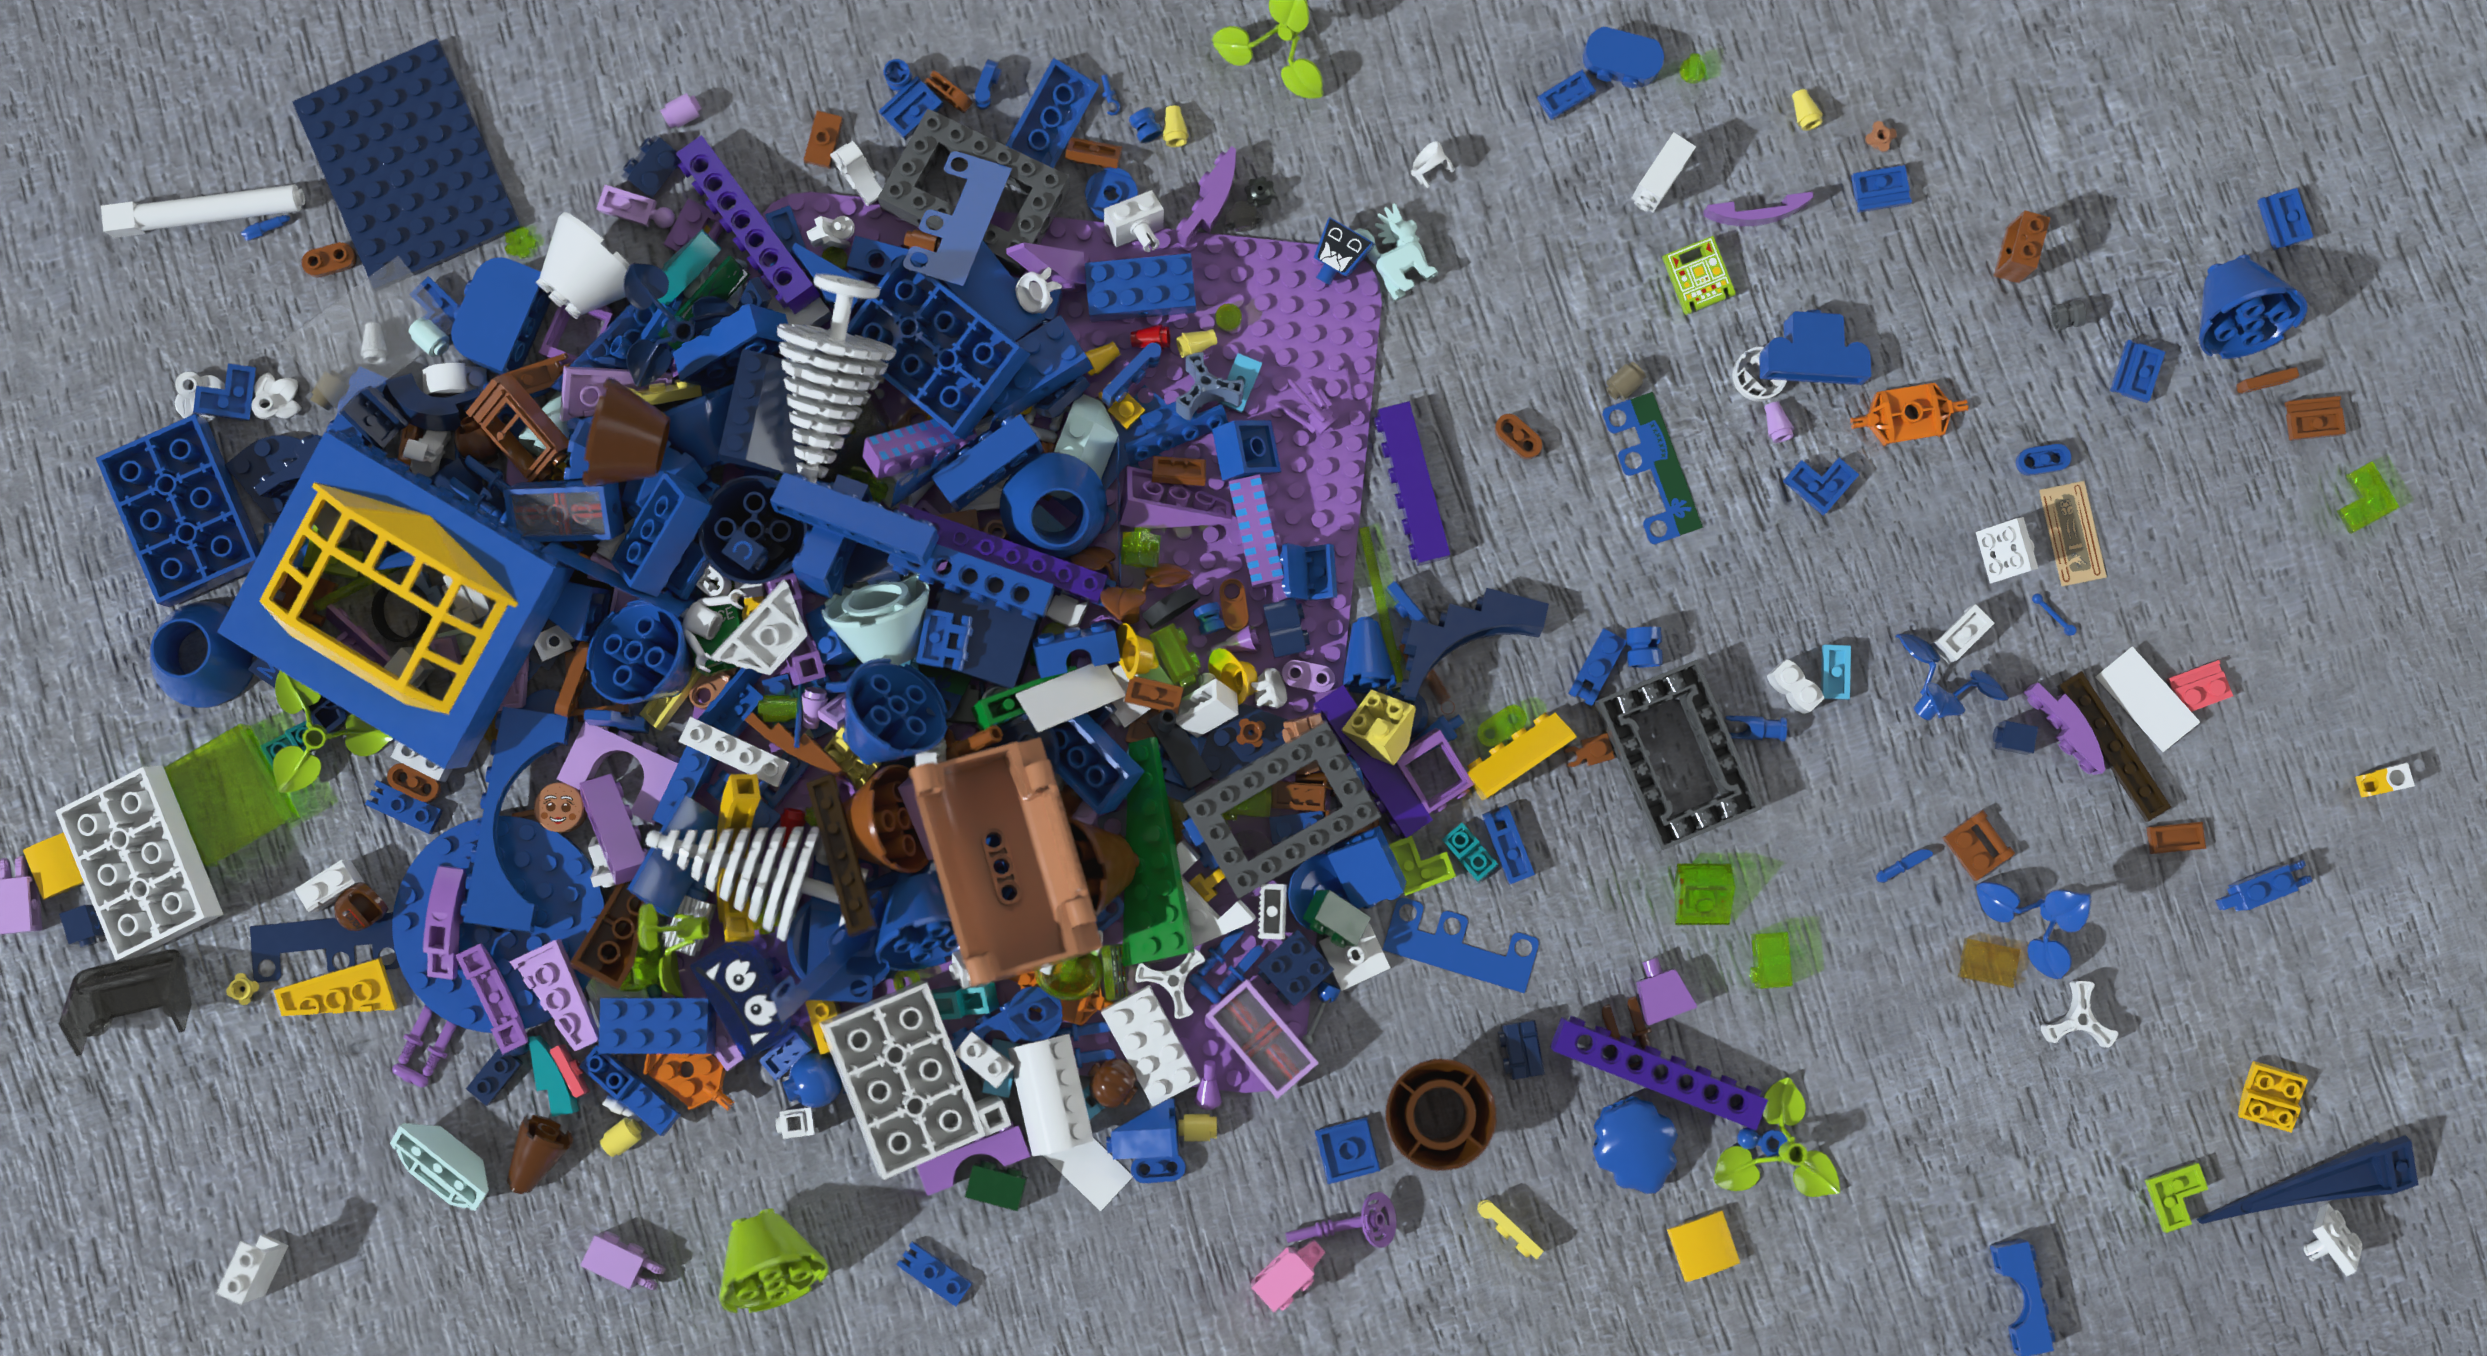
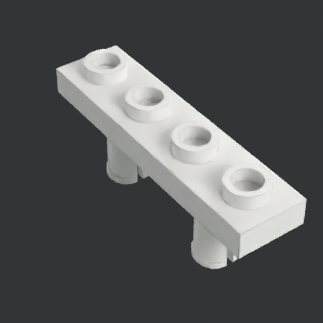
M693 717L689 718L679 742L743 772L757 774L759 779L776 787L780 786L790 765V762Z

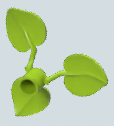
M1270 0V14L1280 24L1254 42H1249L1248 33L1236 26L1224 27L1214 34L1212 41L1219 54L1230 64L1243 66L1249 63L1253 57L1251 48L1278 32L1281 39L1293 41L1288 58L1289 65L1281 70V77L1285 86L1292 93L1304 98L1314 99L1324 95L1322 75L1318 67L1312 61L1299 58L1294 62L1296 46L1300 40L1298 34L1309 23L1307 0Z
M279 671L275 683V695L278 704L289 714H296L304 708L307 721L306 726L308 727L303 734V742L306 745L305 751L299 746L291 745L282 748L274 758L273 772L279 793L303 789L316 780L321 771V761L318 757L309 753L311 749L322 747L327 739L347 735L345 739L346 747L358 756L373 755L393 739L353 714L349 715L345 722L347 730L328 733L323 726L313 725L308 705L317 703L321 695L284 672Z
M650 903L643 904L639 911L640 926L638 935L639 942L645 950H654L657 947V932L676 931L677 936L684 940L667 948L665 956L661 957L659 962V978L663 990L678 998L684 997L675 950L688 944H694L695 939H706L709 935L708 919L706 917H694V915L675 913V918L682 919L677 922L676 926L657 927V912L654 906Z
M1786 1077L1775 1082L1764 1094L1768 1102L1762 1116L1769 1124L1779 1123V1128L1787 1138V1142L1780 1146L1778 1156L1755 1158L1753 1160L1752 1154L1748 1149H1744L1741 1146L1727 1148L1718 1158L1714 1174L1715 1184L1730 1191L1747 1190L1753 1187L1760 1178V1172L1755 1164L1783 1161L1798 1166L1793 1172V1182L1801 1194L1809 1197L1839 1194V1178L1831 1160L1820 1151L1810 1150L1807 1152V1149L1802 1144L1795 1143V1138L1789 1134L1784 1124L1789 1126L1796 1125L1804 1117L1806 1106L1801 1092L1794 1085L1791 1078Z

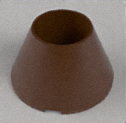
M607 378L603 386L607 388L605 397L599 395L590 427L584 460L588 461L589 467L588 472L583 471V484L592 487L657 477L667 446L670 417L616 379Z
M1450 1059L1426 1060L1405 1071L1397 1079L1389 1093L1385 1113L1389 1135L1400 1153L1412 1163L1435 1171L1458 1169L1479 1157L1493 1137L1497 1118L1494 1097L1486 1081L1469 1066ZM1435 1087H1447L1455 1090L1462 1100L1464 1110L1459 1127L1450 1135L1441 1138H1432L1420 1133L1415 1125L1413 1115L1414 1107L1419 1097L1427 1090Z

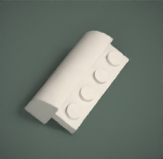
M1066 1034L1008 1048L1010 1060L1015 1065L1013 1073L1032 1156L1054 1153L1094 1142L1070 1035Z

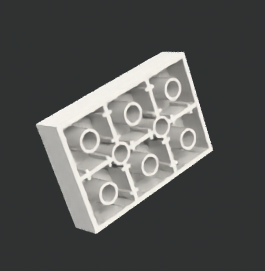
M163 765L142 767L56 810L116 961L138 957L224 915Z
M918 981L820 1022L878 1175L883 1180L986 1136L927 982Z

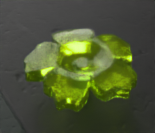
M522 226L520 229H516V234L512 231L505 234V242L508 245L504 250H506L508 255L517 256L518 254L520 259L527 258L531 253L528 248L536 247L537 241L532 235H529L528 228Z

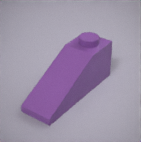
M1025 242L1006 248L1007 255L1029 272L1033 271L1041 275L1046 268L1050 267L1052 270L1051 275L1046 279V282L1054 281L1061 284L1062 292H1072L1076 290L1077 286L1086 284L1084 252Z

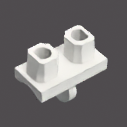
M820 216L814 219L817 226L807 231L812 246L818 247L821 245L824 250H830L833 247L845 250L851 247L850 242L846 239L853 235L855 226L852 219L846 216H839L834 220Z

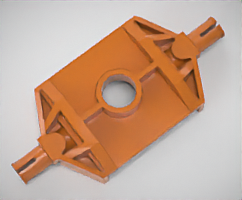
M1936 383L1880 391L1874 394L1868 414L1863 417L1851 418L1850 424H1852V429L1870 428L1883 446L1921 438L1941 437L1946 432L1951 414L1968 411V405H1966L1968 402L1967 400L1956 402L1948 400ZM1907 406H1913L1917 409V419H1909L1905 415Z
M1063 962L1054 967L1055 970H1053V972H1056L1053 973V975H1056L1054 978H1058L1057 981L1060 980V983H1067V985H1073V982L1077 984V982H1080L1079 980H1082L1080 977H1083V975L1081 974L1087 975L1085 972H1081L1083 969ZM1040 970L1007 978L1008 980L1018 982L1021 990L1036 986L1047 988L1053 992V989L1045 983ZM1095 973L1093 983L1085 991L1077 994H1068L1064 999H1059L1062 1005V1020L1080 1026L1098 1010L1116 1003L1103 997L1099 973ZM1039 1007L1037 1009L1029 1008V1010L1039 1013L1042 1011Z
M712 1054L646 1055L643 1073L652 1077L686 1104L689 1110L696 1109L710 1101L719 1103L727 1111L731 1108V1105H734L735 1101L725 1095L722 1089L726 1069ZM687 1061L692 1063L694 1067V1072L690 1077H685L681 1073V1066Z

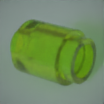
M764 695L763 700L758 701V716H763L764 722H791V719H796L798 698L791 697V695Z

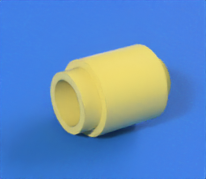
M1184 1114V1120H1178L1179 1136H1184V1142L1210 1141V1139L1217 1138V1116H1210V1114Z
M624 1118L604 1133L600 1144L609 1156L621 1155L642 1139V1128L635 1119Z

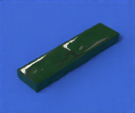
M729 255L674 316H681L689 321L691 317H694L692 312L693 303L704 296H715L727 301L750 274ZM667 324L657 334L659 337L666 338L671 336L667 331ZM676 340L675 343L668 342L667 344L674 350L682 347L684 342Z

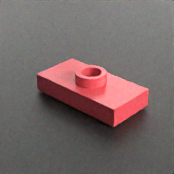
M558 1045L551 1049L550 1054L573 1096L578 1098L589 1093L590 1090L581 1075L583 1070L579 1067L580 1063L577 1059L573 1060L566 1045Z

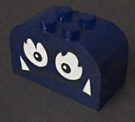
M751 941L729 942L689 965L744 1060L756 1058L786 1039L795 1027L799 1025L801 1018L800 1007L781 1025L771 995L785 980L780 973L783 971V967L775 956L772 958L769 952L760 944ZM785 983L780 987L777 992L778 998L788 991L790 983Z

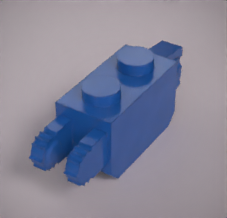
M2304 859L2288 865L2275 866L2228 885L2229 888H2227L2229 894L2215 900L2218 909L2226 910L2235 907L2236 911L2250 910L2299 891V887L2313 882L2310 875L2299 877L2297 880H2294L2292 876V871L2300 870L2306 866Z

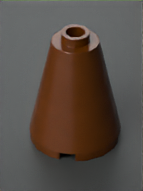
M532 1115L531 1119H527V1116L523 1118L520 1123L507 1176V1183L513 1192L517 1194L532 1192L571 1147L574 1138L568 1130L566 1134L559 1130L561 1124L539 1115Z

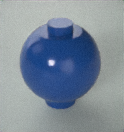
M810 1053L799 1058L790 1069L789 1079L782 1082L789 1102L797 1100L802 1105L811 1108L824 1107L833 1102L840 1094L843 1086L833 1058L826 1054L820 1055V1053Z

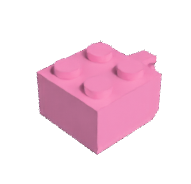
M1312 1240L1299 1250L1295 1247H1286L1251 1281V1288L1273 1312L1278 1308L1283 1311L1293 1302V1294L1298 1289L1303 1292L1314 1281L1313 1275L1315 1274L1313 1268L1325 1254V1251L1315 1240Z

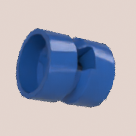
M1661 627L1626 629L1627 645L1631 646V650L1627 652L1628 667L1646 668L1662 666L1663 653L1658 648V645L1662 643Z

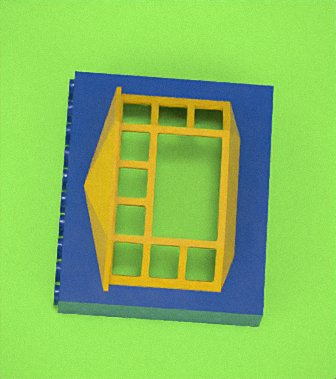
M339 430L336 433L324 432L217 633L441 768L467 767L575 569L558 561V558L549 553H541L540 551L545 548L543 544L535 540L529 542L523 539L522 532L511 526H508V528L499 524L500 519L489 513L484 515L476 511L478 507L475 504L464 499L462 502L454 498L455 493L443 486L437 488L432 485L431 478L421 473L414 474L408 471L410 466L397 459L392 461L386 458L387 453L375 446L370 448L364 445L365 440L353 433L348 435ZM326 501L342 513L328 541L312 529ZM351 519L378 534V539L365 563L337 547ZM307 537L322 549V553L309 577L305 576L292 564ZM388 541L415 556V561L402 585L374 570V566ZM331 556L336 557L433 616L401 677L396 676L299 617ZM425 563L453 580L439 607L411 592V588ZM287 573L302 585V590L290 611L273 601ZM462 585L496 601L482 628L475 627L448 613ZM443 621L476 637L462 664L455 663L428 649ZM422 658L456 673L443 700L433 698L409 683Z

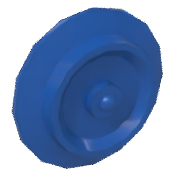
M1317 854L1300 863L1290 879L1288 889L1290 909L1296 921L1308 930H1312L1309 927L1310 923L1302 918L1317 890H1330L1350 903L1327 854Z

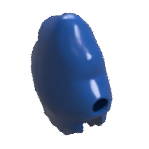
M1634 1096L1603 1107L1600 1117L1594 1124L1597 1138L1592 1148L1599 1168L1612 1172L1616 1184L1621 1188L1635 1189L1645 1194L1657 1193L1663 1188L1667 1176L1677 1164V1158L1672 1148L1678 1134L1672 1120L1665 1115L1659 1114L1652 1102L1640 1100Z

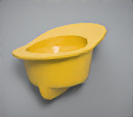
M1121 624L1116 632L1121 660L1118 662L1123 668L1126 677L1133 679L1135 675L1147 674L1151 669L1158 668L1159 662L1155 654L1153 642L1136 635L1129 624Z
M1218 648L1213 650L1208 661L1209 673L1236 692L1238 705L1242 704L1248 696L1258 691L1251 686L1252 682H1259L1255 667L1249 662L1239 661L1226 649Z

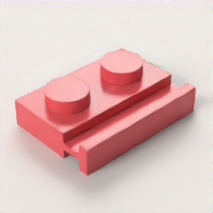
M2219 660L2166 679L2171 690L2191 712L2233 697L2225 673L2219 665L2221 664Z

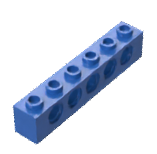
M938 544L935 545L926 567L922 565L914 566L911 561L892 554L889 555L887 560L893 566L892 571L905 576H908L909 572L919 575L918 580L931 585L935 581L945 584L944 589L957 594L960 593V590L971 593L970 598L985 603L987 598L995 601L996 607L1011 612L1012 607L1022 611V616L1032 620H1037L1038 616L1045 618L1055 591L1054 584ZM943 562L952 564V570L947 575H940L938 573V567ZM968 571L978 573V578L973 584H966L964 582V575ZM994 580H1001L1004 583V587L999 593H992L989 589L990 583ZM1025 588L1029 590L1030 596L1026 601L1018 602L1015 599V594L1019 589Z

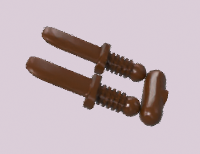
M1636 996L1630 997L1628 999V1010L1636 1031L1631 1034L1633 1038L1638 1037L1640 1047L1645 1049L1646 1045L1651 1046L1647 1034L1652 1032L1651 1027L1646 1028ZM1610 1004L1605 1005L1602 1008V1017L1606 1029L1611 1031L1610 1036L1620 1039L1621 1036ZM1640 1061L1629 1064V1067L1638 1066Z

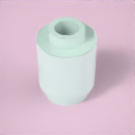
M422 317L410 326L409 333L411 334V339L429 356H441L448 350L450 338L431 320H426Z

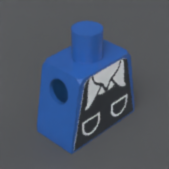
M1329 217L1314 255L1315 259L1324 263L1316 278L1330 286L1337 272L1349 277L1375 244Z

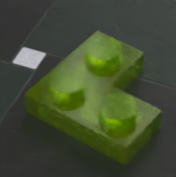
M2373 461L2346 475L2359 497L2357 500L2337 510L2349 534L2399 508L2398 503Z

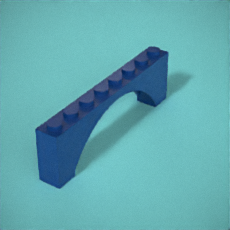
M503 707L502 713L497 714L495 728L499 730L497 740L493 739L490 749V755L494 757L492 766H488L485 781L489 782L487 793H483L480 807L484 811L482 820L479 819L476 825L475 833L476 836H479L477 847L473 846L471 852V862L474 863L472 874L468 873L466 879V889L469 890L467 901L464 900L461 906V917H464L463 922L534 933L539 906L530 904L521 895L505 870L498 846V820L504 799L519 775L546 752L560 745L568 746L572 723L571 718L510 707Z

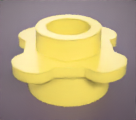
M238 973L235 976V980L227 987L226 993L229 997L239 1000L241 1005H248L251 1002L250 998L253 993L259 990V984L256 981L249 980L245 973ZM242 986L245 987V991L243 992L241 991Z

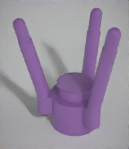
M1289 379L1288 383L1313 411L1308 416L1311 421H1307L1280 403L1275 404L1276 408L1307 427L1311 433L1317 430L1319 434H1322L1335 422V419L1332 417L1334 413L1327 407L1311 381L1308 382V386L1319 403V407H1316L1302 389L1292 379Z

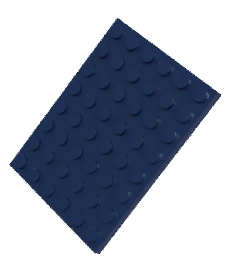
M438 38L292 101L371 285L376 292L522 228Z

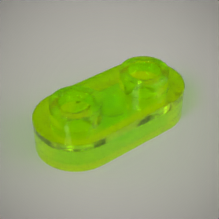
M1509 705L1479 725L1477 729L1478 741L1486 747L1497 746L1525 726L1527 720L1525 711L1520 706ZM1508 715H1515L1517 722L1510 724L1507 720ZM1492 729L1495 732L1494 738H1487L1485 731Z

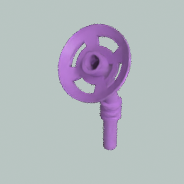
M1374 1192L1365 1199L1361 1216L1333 1222L1329 1219L1327 1223L1322 1221L1321 1224L1316 1222L1315 1226L1285 1232L1287 1243L1316 1236L1320 1239L1323 1235L1328 1237L1329 1233L1333 1236L1335 1232L1362 1227L1368 1242L1374 1247L1383 1248L1388 1246L1394 1238L1396 1232V1213L1387 1195L1382 1192ZM1372 1200H1377L1376 1203L1369 1204ZM1382 1208H1384L1386 1213L1387 1225H1385V1216L1381 1212ZM1384 1235L1379 1241L1375 1240V1237Z

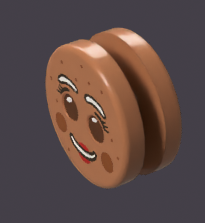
M563 782L547 785L538 793L535 799L534 813L536 819L544 828L553 832L568 833L574 831L584 823L588 815L580 790Z

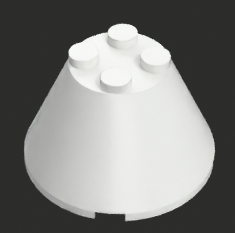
M563 212L558 217L544 265L536 283L545 292H551L548 297L557 306H567L565 310L575 319H578L585 313L626 297L624 292V276L630 264L617 251L611 254L600 243L604 239L573 215Z

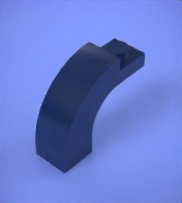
M412 373L385 381L393 407L399 409L410 424L430 431L456 430L461 426L460 421L468 416L466 411L480 395L477 388L450 397H432L418 388Z

